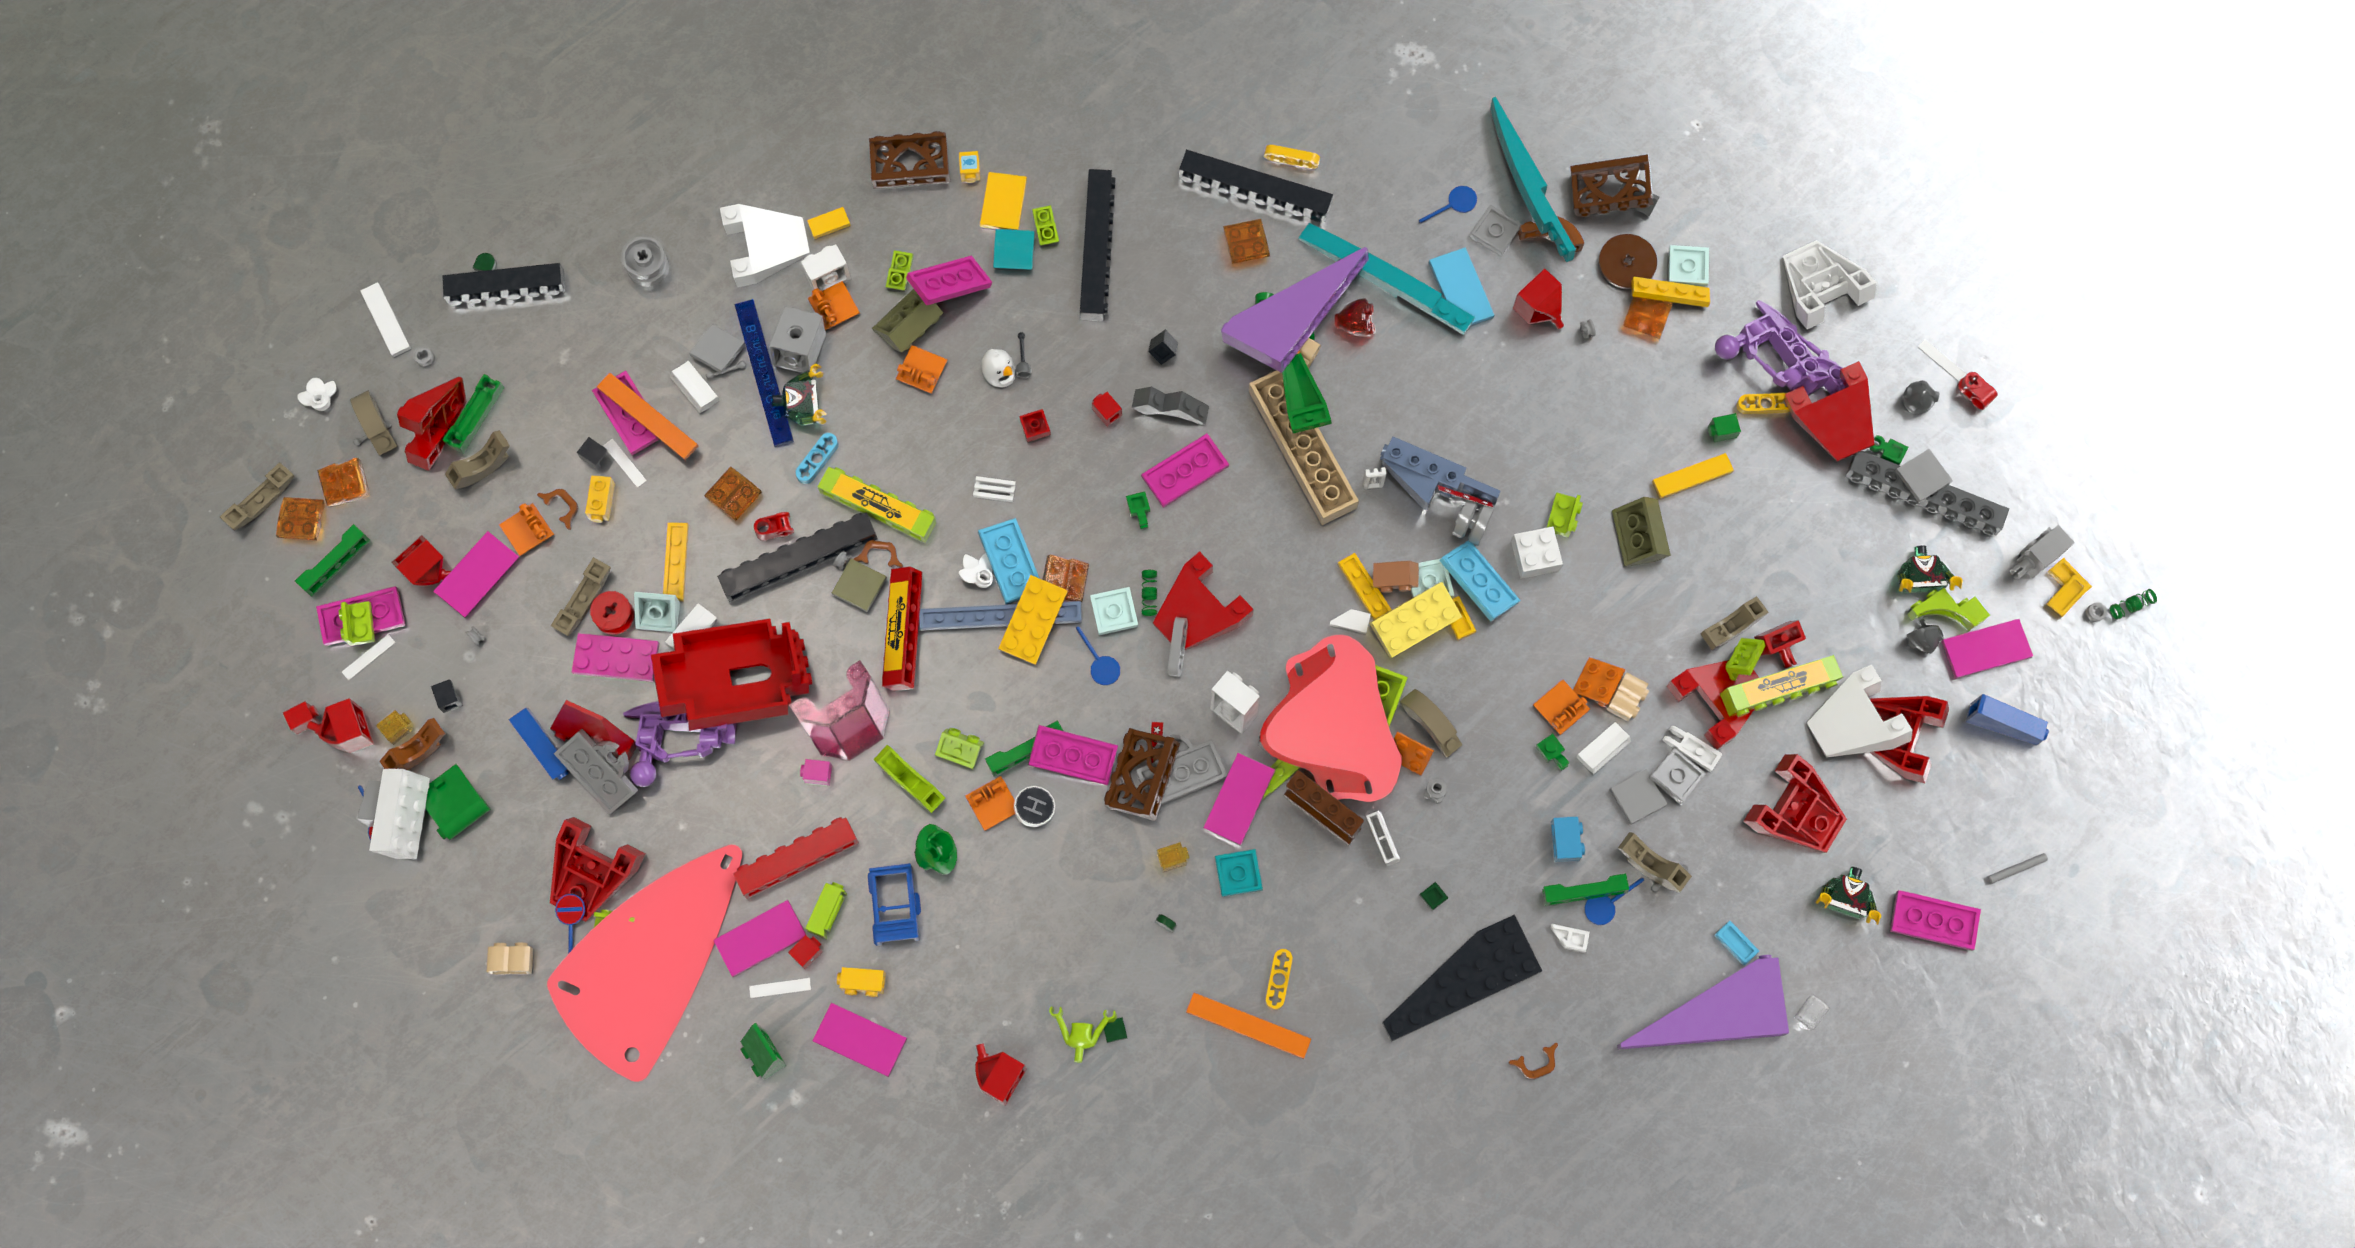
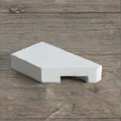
M1350 609L1331 620L1330 626L1366 635L1371 614Z
M1551 924V930L1564 949L1586 953L1590 932Z

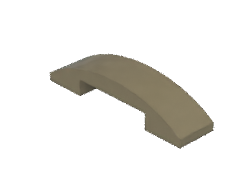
M280 462L265 475L267 479L241 503L238 505L234 503L220 516L234 531L264 512L288 487L294 475Z
M594 557L592 558L583 573L584 578L564 610L561 609L551 627L567 636L576 629L590 610L593 600L599 595L611 569L610 566Z

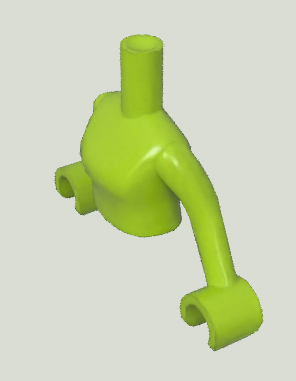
M1053 1006L1049 1009L1051 1016L1058 1022L1066 1045L1075 1048L1074 1062L1082 1063L1084 1049L1096 1045L1106 1024L1117 1019L1115 1010L1112 1017H1107L1106 1009L1103 1012L1104 1018L1095 1029L1093 1035L1092 1024L1071 1023L1072 1029L1069 1036L1062 1017V1008H1059L1060 1010L1057 1014H1053Z

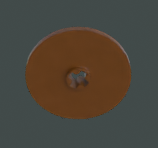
M1620 234L1609 239L1602 247L1599 255V267L1602 275L1612 285L1623 289H1632L1631 281L1633 277L1652 279L1657 269V255L1652 245L1644 238L1634 234ZM1626 258H1628L1629 261L1632 260L1630 265H1628L1627 262H1624Z

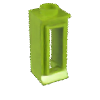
M832 882V884L825 883L805 927L808 930L807 932L827 940V932H830L845 899L843 895L847 896L846 891L843 890L844 886Z

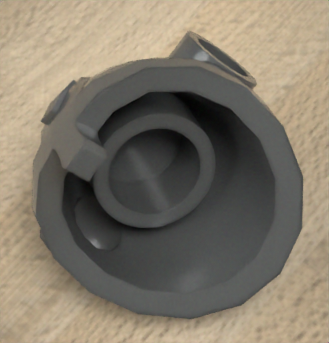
M1920 380L1906 387L1903 394V402L1905 408L1910 413L1920 415L1928 412L1935 402H1938L1940 393L1935 391L1927 381Z
M1922 619L1920 620L1921 627L1907 634L1908 643L1911 649L1916 648L1921 652L1931 654L1935 651L1939 642L1944 640V635L1939 626L1926 625L1925 620Z

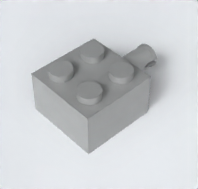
M2059 525L2054 529L2049 527L2019 552L2022 556L2016 560L2018 564L2010 569V573L2013 575L2019 571L2014 576L2015 579H2020L2025 573L2034 578L2066 552L2075 542Z

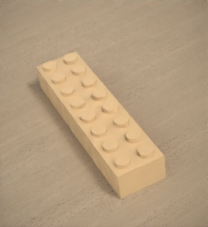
M1276 370L1249 383V393L1321 525L1357 509L1359 500L1319 428L1295 434L1292 433L1287 414L1282 373Z

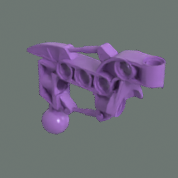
M1760 300L1756 302V305L1764 316L1746 324L1738 336L1723 335L1715 343L1716 354L1726 360L1733 359L1738 355L1740 347H1743L1747 358L1750 360L1755 359L1762 365L1763 369L1773 377L1774 384L1781 387L1787 386L1791 391L1804 386L1809 396L1822 386L1830 394L1845 389L1840 378V369L1842 367L1829 359L1828 351H1821L1813 343L1807 341L1797 333V327L1784 315ZM1769 340L1789 368L1784 372L1776 373L1756 355L1757 346ZM1808 348L1811 349L1818 356H1813L1811 352L1808 350Z
M658 701L634 707L623 713L624 717L640 718L635 745L641 754L639 762L633 765L630 770L632 782L640 787H647L655 781L656 769L651 764L652 758L666 763L670 758L696 755L705 757L713 752V748H721L722 743L735 744L736 723L689 731L686 713L661 717ZM664 730L700 732V744H697V749L667 754L661 748Z

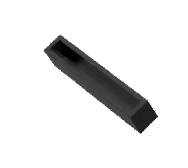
M560 263L442 275L443 297L448 304L455 306L466 302L500 301L504 298L519 299L523 296L538 297L541 294L558 295L560 292H565L564 269Z

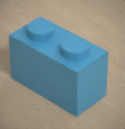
M1578 817L1553 818L1551 821L1554 862L1580 861L1582 855H1585L1584 843H1581L1580 835L1583 834L1582 822H1579Z

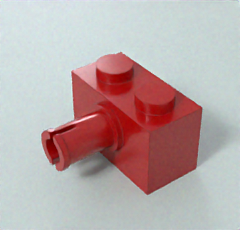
M1799 620L1785 622L1754 636L1755 639L1764 640L1766 645L1761 655H1772L1779 652L1784 668L1797 664L1790 647L1806 639Z

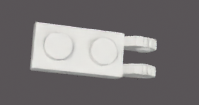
M1672 725L1669 729L1670 732L1682 738V741L1679 743L1671 737L1665 736L1663 742L1672 748L1676 747L1687 758L1712 772L1722 753L1689 732L1686 733Z

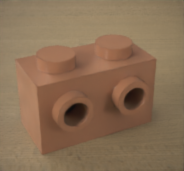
M1413 561L1373 563V587L1381 589V592L1391 593L1393 589L1407 592L1411 591V588L1418 587L1419 563Z

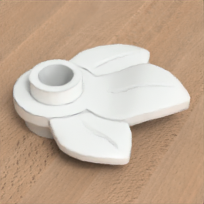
M312 378L307 383V391L298 394V400L304 406H312L315 410L324 411L330 406V397L336 392V384L334 381L324 384L320 378Z
M986 553L979 560L965 554L962 560L964 569L958 572L960 577L965 582L975 583L981 588L989 587L993 582V570Z

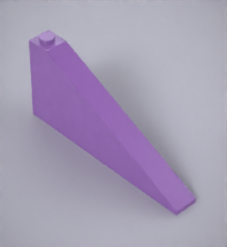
M1364 247L1233 316L1221 329L1223 342L1282 373L1369 260L1368 248Z
M1771 955L1759 956V959L1617 1045L1618 1050L1775 1037L1789 1034L1779 959L1772 958Z

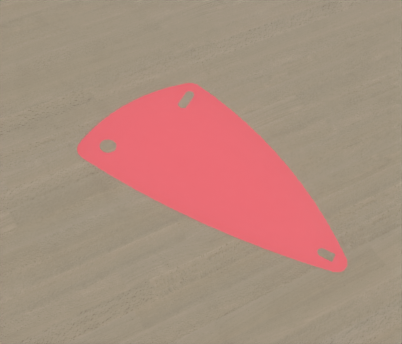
M727 845L698 857L667 873L637 892L595 926L564 958L547 981L549 993L560 1016L579 1042L599 1061L631 1081L639 1082L648 1076L679 1023L702 975L714 946L713 940L717 938L736 879L733 873L737 872V868L741 863L742 851L736 845ZM725 854L733 857L727 869L720 867ZM631 917L635 918L634 922L629 921ZM565 981L578 987L580 993L573 995L558 987V982ZM630 1047L638 1049L640 1053L638 1060L635 1062H629L625 1059V1051Z

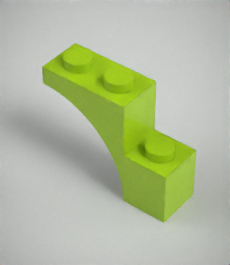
M1945 588L1940 591L1933 590L1926 595L1928 599L1924 602L1918 600L1910 606L1912 610L1907 614L1911 621L1925 615L1947 616L1963 625L1968 632L1990 616L1976 596L1970 600L1965 598L1957 604Z
M886 745L873 759L897 785L907 791L929 812L932 813L945 799L934 785L916 772L889 745Z

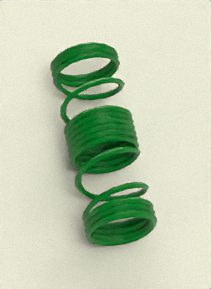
M1148 569L1142 571V579L1157 577L1156 570ZM1144 579L1145 582L1142 583V598L1144 600H1156L1157 588L1144 587L1143 584L1157 582V580ZM1145 605V606H1147V607H1145V608H1149V607L1156 608V607H1157L1156 605H1153V606ZM1142 609V615H1157V610Z
M2152 589L2143 591L2141 596L2145 606L2148 607V601L2151 604L2157 603V596ZM2141 594L2128 597L2126 601H2120V603L2125 602L2130 613L2139 611L2143 605L2137 595ZM2115 603L2110 606L2111 615L2116 620L2122 618V616L2125 617V612L2120 607V603L2119 605Z

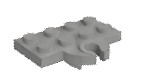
M581 729L560 747L554 755L610 815L638 791L625 776L629 767L627 754L624 752L618 759L615 758L612 752L619 748L618 744L611 741H601L596 744Z
M1170 735V737L1175 738L1180 743L1161 805L1226 779L1227 773L1212 739L1193 747L1190 741L1183 735ZM1157 743L1155 749L1163 748L1164 744ZM1159 760L1152 763V766L1157 767ZM1148 766L1136 770L1141 783L1154 777ZM1149 785L1143 788L1145 789L1146 793L1149 792Z

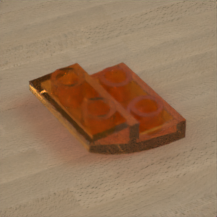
M1261 219L1223 226L1232 264L1270 256Z
M1633 297L1623 327L1660 339L1673 303Z
M359 458L351 459L340 465L333 463L317 470L328 507L342 505L370 495Z
M730 466L704 496L708 501L720 508L723 513L737 521L762 491Z
M284 497L279 512L276 537L317 541L322 526L320 519L325 507L324 500Z
M1047 555L1043 580L1068 590L1065 600L1083 602L1089 564L1072 558L1067 560L1055 555Z

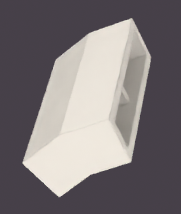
M689 361L671 371L670 378L699 413L720 401Z
M697 604L673 633L711 628L717 621V618L700 604ZM672 633L665 642L669 647L675 650Z
M1614 722L1576 757L1591 773L1595 774L1631 742V738Z
M1376 811L1367 815L1366 817L1385 864L1389 866L1399 862V855L1381 812ZM1373 819H1379L1385 834L1384 836L1379 837ZM1383 841H1388L1394 858L1388 859L1382 844Z

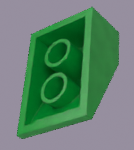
M754 1023L740 1041L743 1046L740 1050L746 1059L750 1058L754 1065L751 1068L757 1077L761 1076L765 1080L786 1067V1064L767 1032L757 1023Z

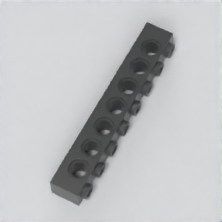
M1860 451L1852 457L1845 477L1850 478L1854 483H1863L1872 490H1881L1888 493L1890 497L1904 499L1907 503L1914 506H1922L1931 513H1940L1949 520H1957L1963 522L1967 527L1983 530V533L1987 535H1997L2003 529L2010 508L1951 485L1945 486L1919 503L1910 490L1904 487V482L1895 470L1900 465L1864 451ZM1866 469H1870L1874 475H1869ZM1885 476L1890 477L1892 479V483L1886 481ZM1942 498L1946 499L1949 505L1944 504ZM1961 506L1966 507L1968 512H1964ZM1980 513L1984 514L1987 520L1982 519Z

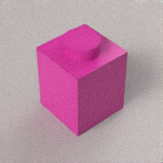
M805 759V765H801L800 777H803V781L808 784L830 786L832 764L830 761Z

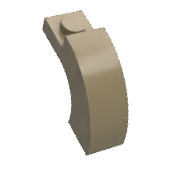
M369 390L351 398L353 410L378 455L397 447Z
M1756 596L1700 634L1711 650L1746 631L1769 612Z

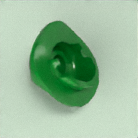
M928 824L920 830L914 851L917 864L925 871L933 869L943 875L949 874L957 862V848L953 837L949 832L934 824Z

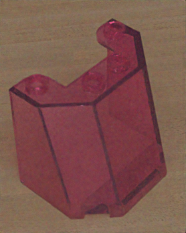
M860 660L851 665L846 672L847 679L853 689L825 707L817 710L813 702L808 698H800L789 705L821 756H830L850 761L884 739L890 710L872 677Z

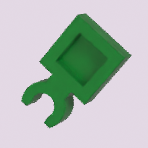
M1876 435L1874 440L1879 443V446L1874 445L1869 449L1873 452H1882L1881 458L1900 465L1909 447L1891 438L1887 443L1882 436Z

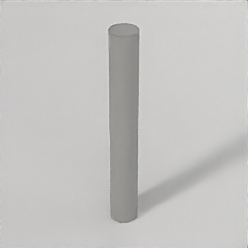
M2045 853L1989 875L1988 880L1991 884L2048 861V857Z

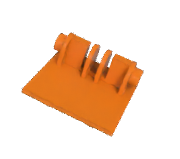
M843 281L823 291L816 288L812 291V296L808 297L814 311L823 316L825 331L860 314Z
M912 345L903 364H899L897 368L899 373L896 380L932 394L948 359Z
M526 503L520 505L518 513L499 524L519 556H522L554 535L533 503L530 505Z
M1589 657L1573 691L1578 695L1598 701L1599 706L1605 707L1609 705L1625 669Z
M1561 680L1533 704L1559 735L1564 733L1590 710L1586 705L1588 703L1584 697L1580 698L1564 680Z
M1397 731L1394 741L1401 755V765L1422 776L1434 750Z
M1001 776L965 795L984 831L1015 815L1013 808L1015 800Z

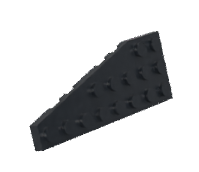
M1515 914L1477 931L1382 1022L1391 1042L1542 972Z

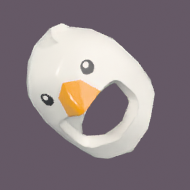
M990 349L985 352L981 360V369L986 381L995 387H1007L1013 384L1016 370L1010 355L1000 349ZM1003 376H1009V378L1006 380H999V378Z

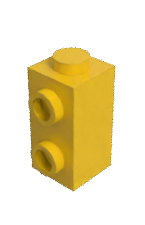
M591 475L585 514L592 522L602 523L610 519L615 487L611 477Z
M842 967L841 972L837 974V985H840L839 988L845 991L844 994L857 995V992H862L868 997H878V994H884L886 973L884 970Z

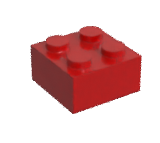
M1043 409L1019 416L1027 442L1051 435Z

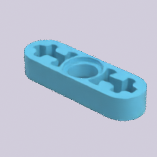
M823 434L797 467L796 476L799 482L803 484L811 483L837 450L838 441L834 434ZM832 439L833 445H827L826 447L825 441ZM821 454L823 458L821 462L814 463L812 462V456ZM808 470L809 476L802 478L801 472H807Z

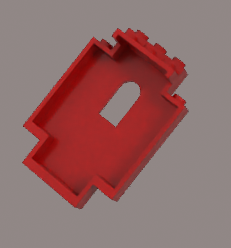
M771 619L673 633L675 651L651 654L661 717L686 713L689 731L788 715V707L792 706L790 696L808 694L809 685H812L811 673L806 671V668H809L808 658L803 656L802 652L805 651L804 639L799 638V633L795 632V629L791 630L790 622L781 623L782 634L777 635L776 626H772ZM765 666L771 671V676L767 680L732 686L729 672L731 670Z

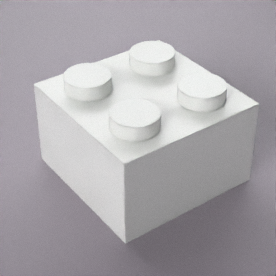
M836 244L826 246L821 252L815 255H808L801 261L806 278L813 290L818 288L823 291L841 281L844 283L851 279L847 263Z
M1554 527L1514 534L1511 543L1520 579L1560 571L1563 563Z

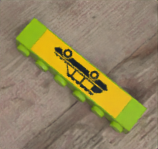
M828 467L817 486L821 494L863 514L867 512L869 517L924 543L927 542L936 525L934 514L929 510L923 509L922 511L917 509L916 505L912 502L898 500L899 498L895 494L890 492L886 494L876 485L870 484L869 486L863 483V480L859 477H850L846 475L845 471L837 467L835 469Z
M1831 655L1729 687L1720 695L1729 717L1736 714L1738 717L1748 714L1749 710L1752 709L1760 711L1773 703V706L1785 702L1784 699L1787 698L1795 700L1802 697V694L1806 692L1810 695L1820 691L1822 687H1826V689L1838 685L1837 681L1842 679L1843 675L1835 656Z

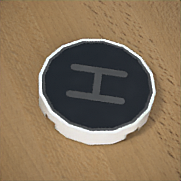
M1031 786L1019 792L1015 798L1013 808L1021 823L1029 827H1040L1048 823L1052 818L1055 802L1049 791L1042 787Z

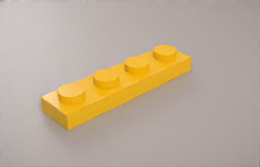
M1633 277L1631 281L1633 297L1709 307L1710 288L1640 277Z

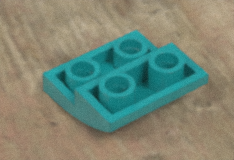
M996 229L993 268L1033 270L1035 231Z

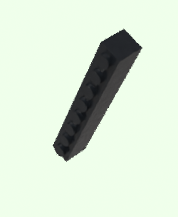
M1187 149L1179 168V178L1185 182H1195L1204 188L1211 187L1224 194H1234L1240 199H1250L1260 205L1273 206L1279 211L1286 210L1296 216H1306L1315 222H1326L1333 200V194Z
M1089 169L1080 298V320L1104 321V314L1108 315V303H1105V296H1109V285H1106V278H1110V267L1107 266V260H1111V249L1108 248V242H1112L1113 233L1109 231V224L1113 225L1114 213H1110V208L1114 207L1115 195H1111V191L1116 186V177H1112V170Z
M867 512L864 514L857 513L845 522H836L831 528L817 530L814 535L801 537L791 545H782L777 548V551L763 553L758 559L753 561H744L737 568L725 569L717 577L730 603L833 559L842 551L847 553L878 538Z

